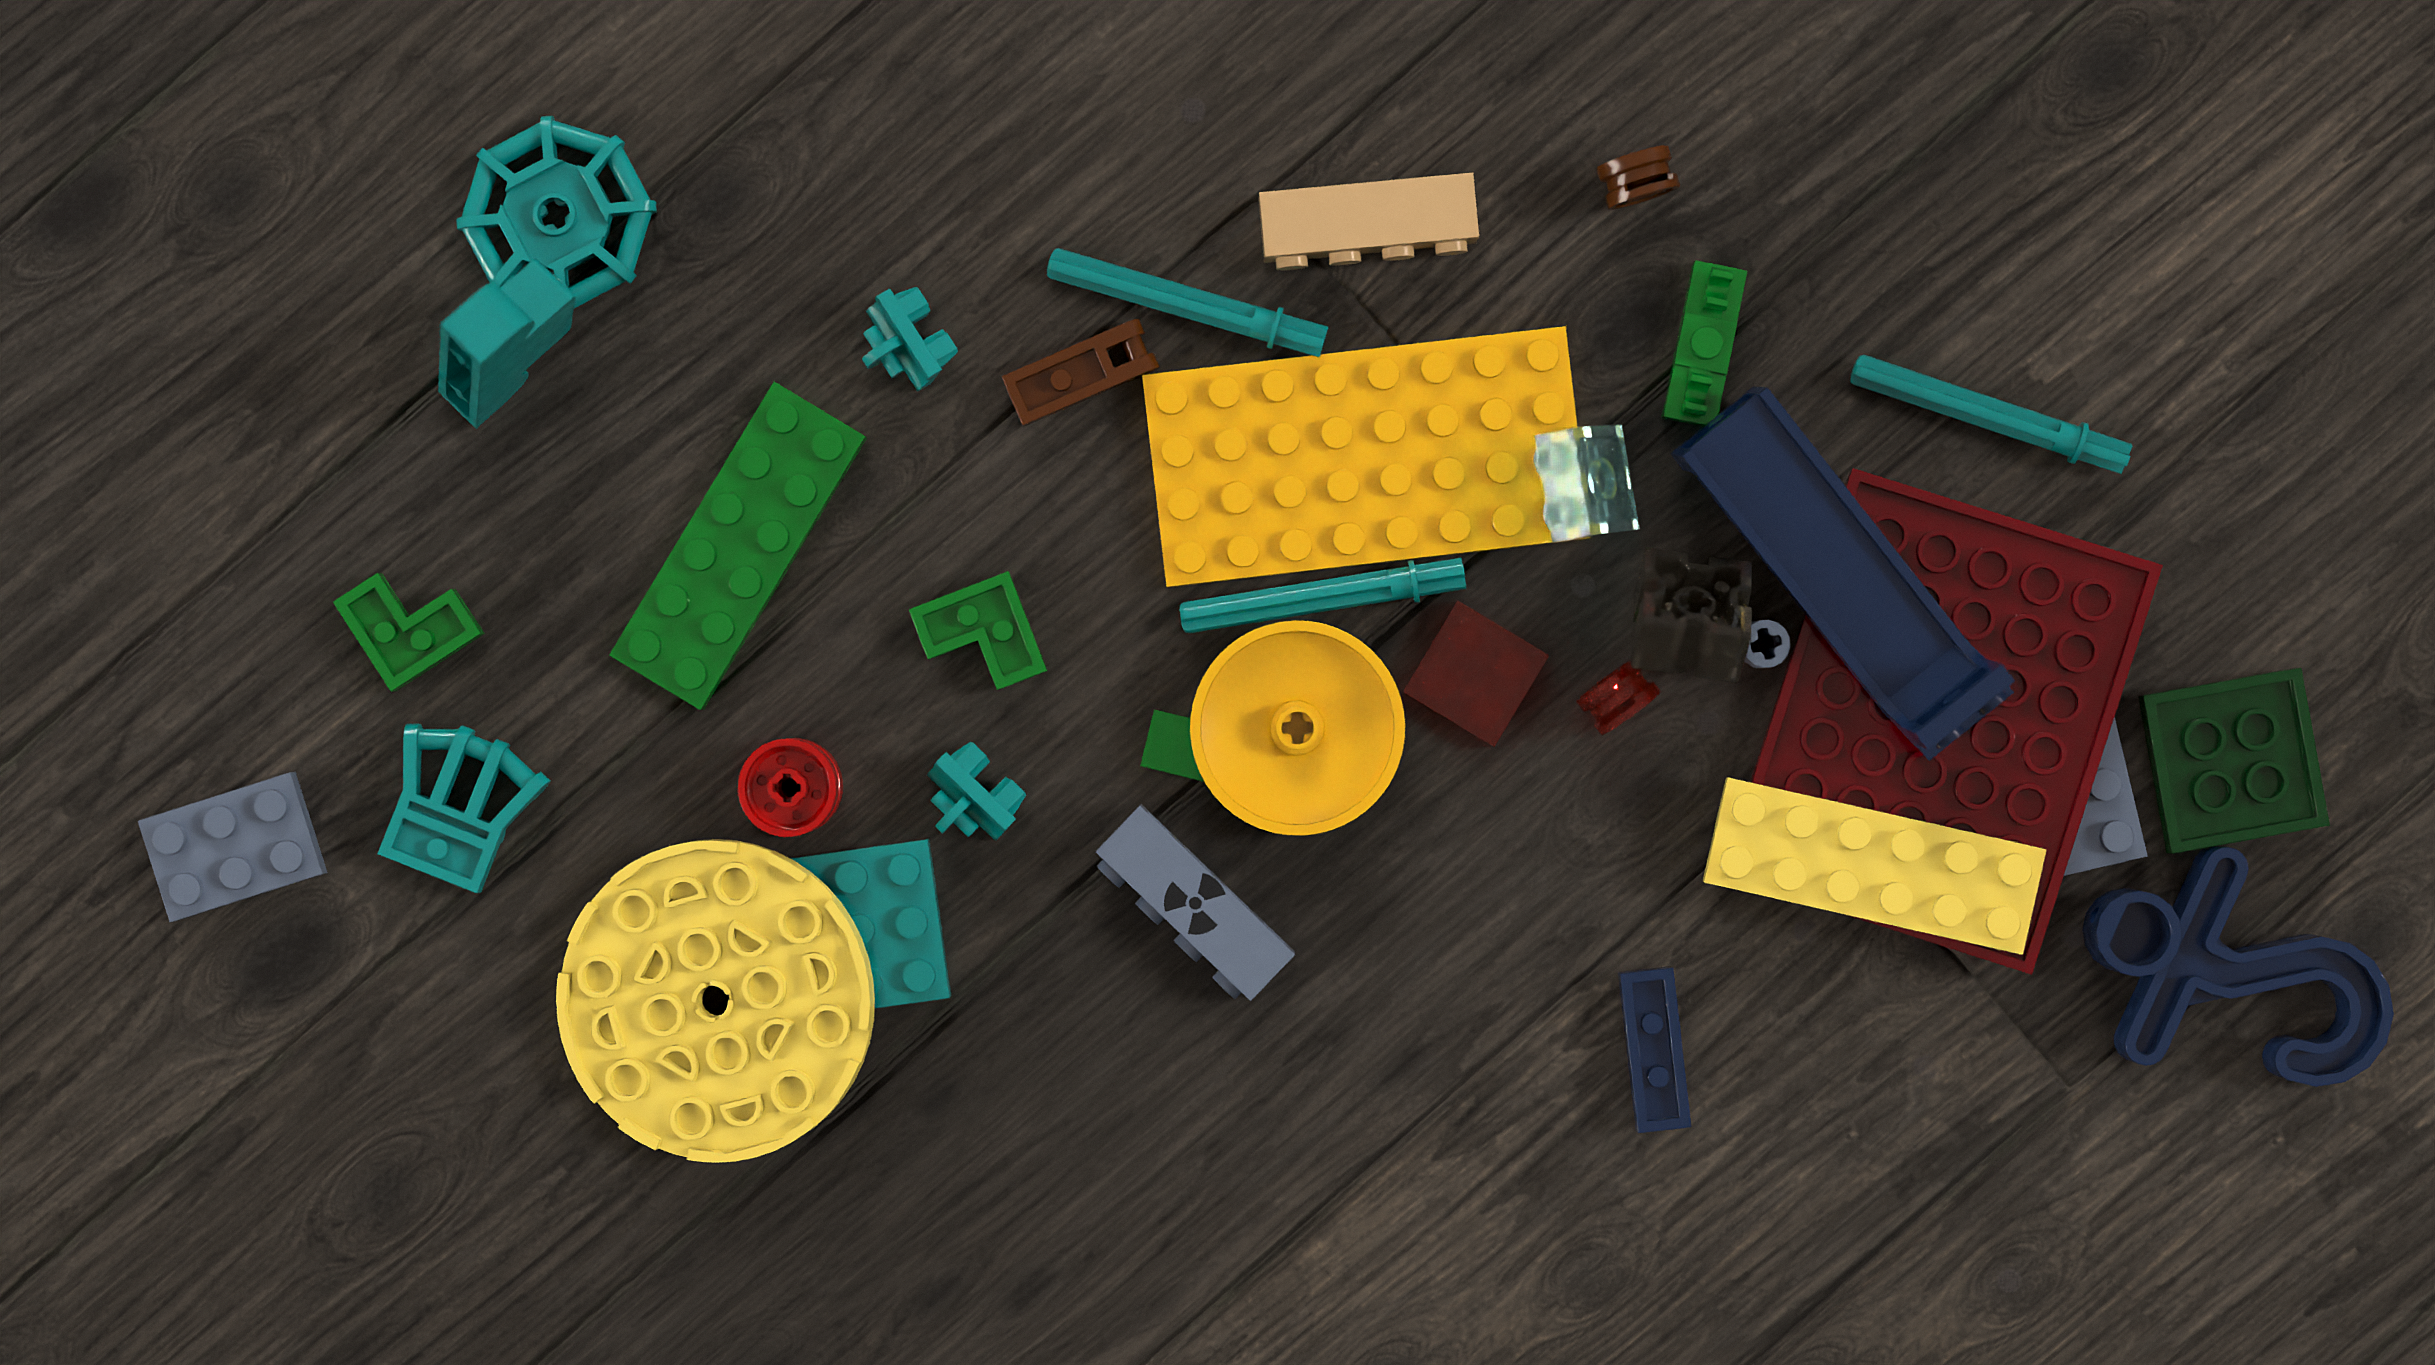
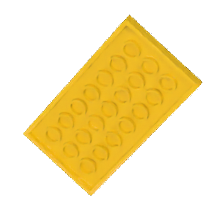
M1566 326L1320 354V357L1312 355L1142 375L1166 587L1590 538Z

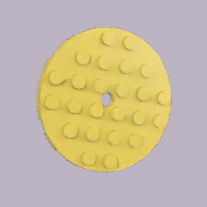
M696 840L668 846L633 861L614 874L593 900L586 904L575 921L567 939L569 945L564 957L562 972L558 973L556 1006L562 1044L568 1062L589 1099L594 1104L598 1103L619 1124L618 1128L636 1141L654 1150L661 1149L675 1155L687 1157V1160L718 1163L755 1158L778 1150L815 1128L835 1109L854 1083L864 1062L874 1023V981L869 957L862 937L841 901L818 877L796 861L774 850L736 840ZM709 986H717L726 995H729L730 1000H728L727 1008L722 1015L711 1014L703 1005L702 997L704 991Z

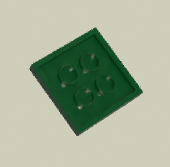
M2301 667L2138 696L2166 853L2174 854L2330 826Z

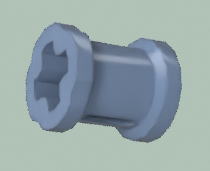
M1771 620L1753 621L1744 625L1740 630V634L1735 639V652L1738 658L1753 668L1774 667L1782 663L1790 649V637L1786 629L1778 622ZM1758 630H1760L1761 635L1764 637L1772 636L1774 646L1766 649L1767 658L1764 657L1762 652H1752L1750 643L1758 640Z

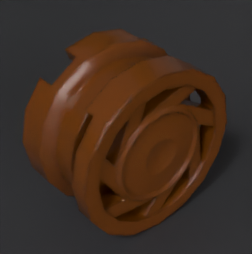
M1661 145L1615 158L1596 168L1600 182H1606L1609 191L1605 196L1608 210L1646 202L1680 188L1677 174L1671 173L1668 162L1672 159L1668 146Z

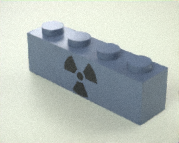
M1142 804L1097 849L1096 853L1103 859L1097 865L1098 869L1118 888L1127 882L1139 893L1141 897L1135 904L1157 925L1166 919L1180 933L1174 939L1176 944L1195 962L1204 956L1214 965L1218 971L1212 978L1234 999L1243 993L1251 1001L1295 955L1294 950Z

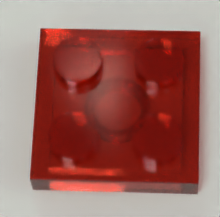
M1456 601L1402 692L1495 747L1549 655L1463 603Z

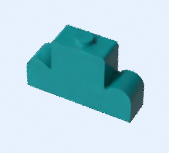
M535 258L501 288L495 282L482 287L441 323L438 392L474 428L477 429L518 391L529 376L526 369L571 329L575 296L567 285L556 275L551 274Z

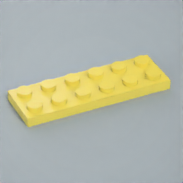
M1726 777L1703 882L2023 955L2047 849Z

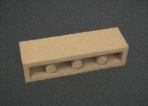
M1473 173L1259 192L1258 200L1264 263L1276 262V270L1308 267V259L1329 257V265L1356 264L1361 262V254L1382 252V259L1385 261L1413 258L1414 249L1435 247L1437 256L1457 255L1468 252L1467 244H1475L1479 238Z

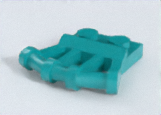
M406 724L403 736V791L377 854L474 893H481L499 846L504 840L507 827L546 789L551 780L542 772L535 774L510 750L509 743L499 739L492 743L475 736L474 729L464 725L460 726L459 729H423L421 724ZM449 750L431 796L422 795V751ZM470 756L484 762L466 810L462 811L446 803L464 758ZM501 770L521 790L490 822L481 818L498 773Z

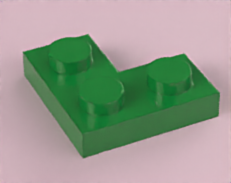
M1009 571L909 609L928 660L978 641L997 690L1048 671Z
M376 573L333 601L335 607L391 692L401 689L485 634L457 590L452 588L409 615L384 575Z

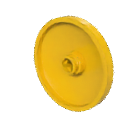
M1296 620L1277 622L1254 629L1241 636L1225 648L1209 666L1199 684L1193 701L1190 720L1191 745L1197 767L1207 787L1217 800L1235 816L1250 825L1272 833L1298 836L1318 834L1336 829L1353 821L1366 812L1385 792L1394 777L1403 752L1405 740L1404 709L1398 688L1389 670L1381 659L1362 641L1343 630L1323 623Z

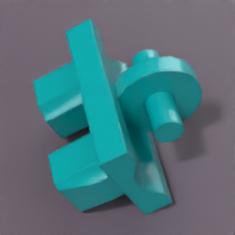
M918 287L899 292L895 295L891 289H888L877 295L875 298L876 302L866 311L875 326H872L863 333L873 349L862 358V361L867 369L882 363L891 378L905 371L916 390L920 391L933 382L942 368L956 355L958 350L948 333L943 329L923 340L914 327V323L925 318L930 313L929 304Z
M969 742L951 756L946 752L927 774L941 788L930 801L945 814L935 827L943 834L954 823L967 837H970L980 826L996 841L1015 821L1016 818L1013 815L1024 800L1026 793L1013 780L1007 777L990 793L983 788L975 778L990 761L987 755L973 742Z

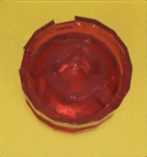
M1632 658L1615 669L1576 700V703L1583 712L1590 711L1596 719L1593 726L1601 736L1635 715L1661 693V690L1654 681L1647 682L1641 674L1644 667L1637 658ZM1630 698L1632 699L1630 702H1628L1626 705H1624V706H1623L1622 708H1620L1619 710L1616 709V708H1618L1619 706H1621L1622 704H1624L1626 701H1628Z

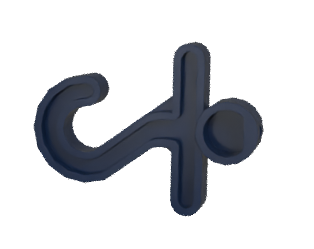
M2213 846L2200 850L2191 865L2173 907L2156 894L2129 888L2110 890L2095 899L2086 912L2082 930L2085 946L2092 958L2106 969L2140 977L2114 1035L2115 1048L2119 1055L2126 1060L2145 1066L2154 1065L2162 1060L2189 1005L2221 998L2233 999L2321 980L2328 985L2335 996L2337 1010L2334 1022L2326 1032L2316 1038L2300 1039L2279 1035L2270 1039L2264 1046L2262 1053L2263 1064L2269 1072L2290 1081L2315 1087L2343 1083L2369 1068L2387 1044L2394 1016L2389 984L2375 961L2351 943L2313 934H2303L2231 949L2221 942L2220 934L2249 870L2246 858L2237 849Z

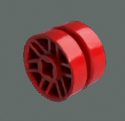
M802 738L779 739L762 745L748 757L741 769L738 780L739 801L748 819L762 831L780 837L799 836L823 826L837 811L843 793L842 774L834 757L821 745ZM789 777L795 780L797 784H800V791L793 797L781 788L782 783L786 782Z

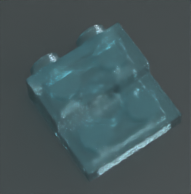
M1622 424L1572 427L1534 435L1537 448L1534 454V465L1539 476L1542 478L1546 501L1543 507V518L1548 529L1551 531L1552 542L1639 529Z

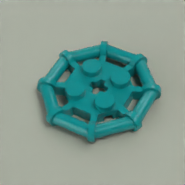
M553 115L541 116L539 123L488 150L482 147L476 155L479 158V162L462 216L456 218L457 230L463 231L490 283L495 282L501 288L519 272L526 262L530 263L536 258L546 269L553 270L554 275L567 285L575 296L574 308L626 281L631 284L637 276L634 270L651 215L657 213L656 201L650 200L624 150L625 142L617 135L610 138L555 121ZM557 144L595 156L586 167L566 163L557 157ZM542 146V160L515 174L505 166L509 162ZM606 166H609L627 201L610 203L597 178ZM498 174L507 181L505 192H507L503 206L500 204L498 213L485 214ZM553 201L559 207L568 205L570 214L565 217L566 224L559 229L554 224L545 226L542 218L549 214L546 205ZM629 215L615 258L604 248L605 241L610 235L611 222L614 216ZM501 227L514 252L505 264L501 260L486 229ZM595 256L608 265L607 268L569 286L568 271Z

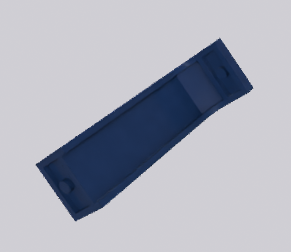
M1753 386L1670 453L1682 470L1692 472L1881 711L1929 761L2014 693L2009 686L2015 680L2005 667L1998 662L1985 658L1963 636L1768 387Z

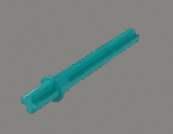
M1060 248L1054 249L1047 266V276L1050 279L1268 342L1267 348L1272 349L1273 345L1276 344L1320 357L1328 330L1327 326L1283 314L1284 308L1278 307L1277 312Z
M1859 355L1851 372L1850 382L1853 385L2068 456L2067 461L2072 464L2080 460L2122 474L2124 467L2127 466L2131 457L2129 455L2133 446L2131 443L2089 430L2088 423L2081 422L2077 426L1867 355Z
M1461 558L1414 565V561L1409 560L1406 567L1183 602L1179 610L1181 624L1184 632L1195 633L1413 598L1414 603L1420 602L1419 596L1466 589L1465 573Z

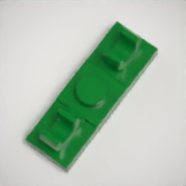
M1698 260L1693 262L1662 418L1704 427L1719 414L1747 270Z

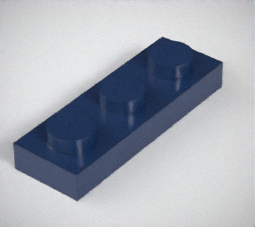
M1671 966L1618 972L1636 1131L1638 1133L1690 1128L1691 1118L1674 969Z

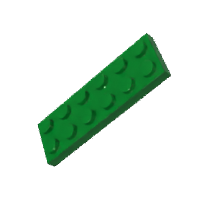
M774 381L609 656L697 709L704 710L867 437Z

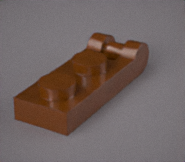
M1139 318L1123 323L1001 376L1023 427L1159 369L1160 366L1155 354H1148L1141 338L1145 331ZM1122 345L1129 362L1114 368L1107 350Z

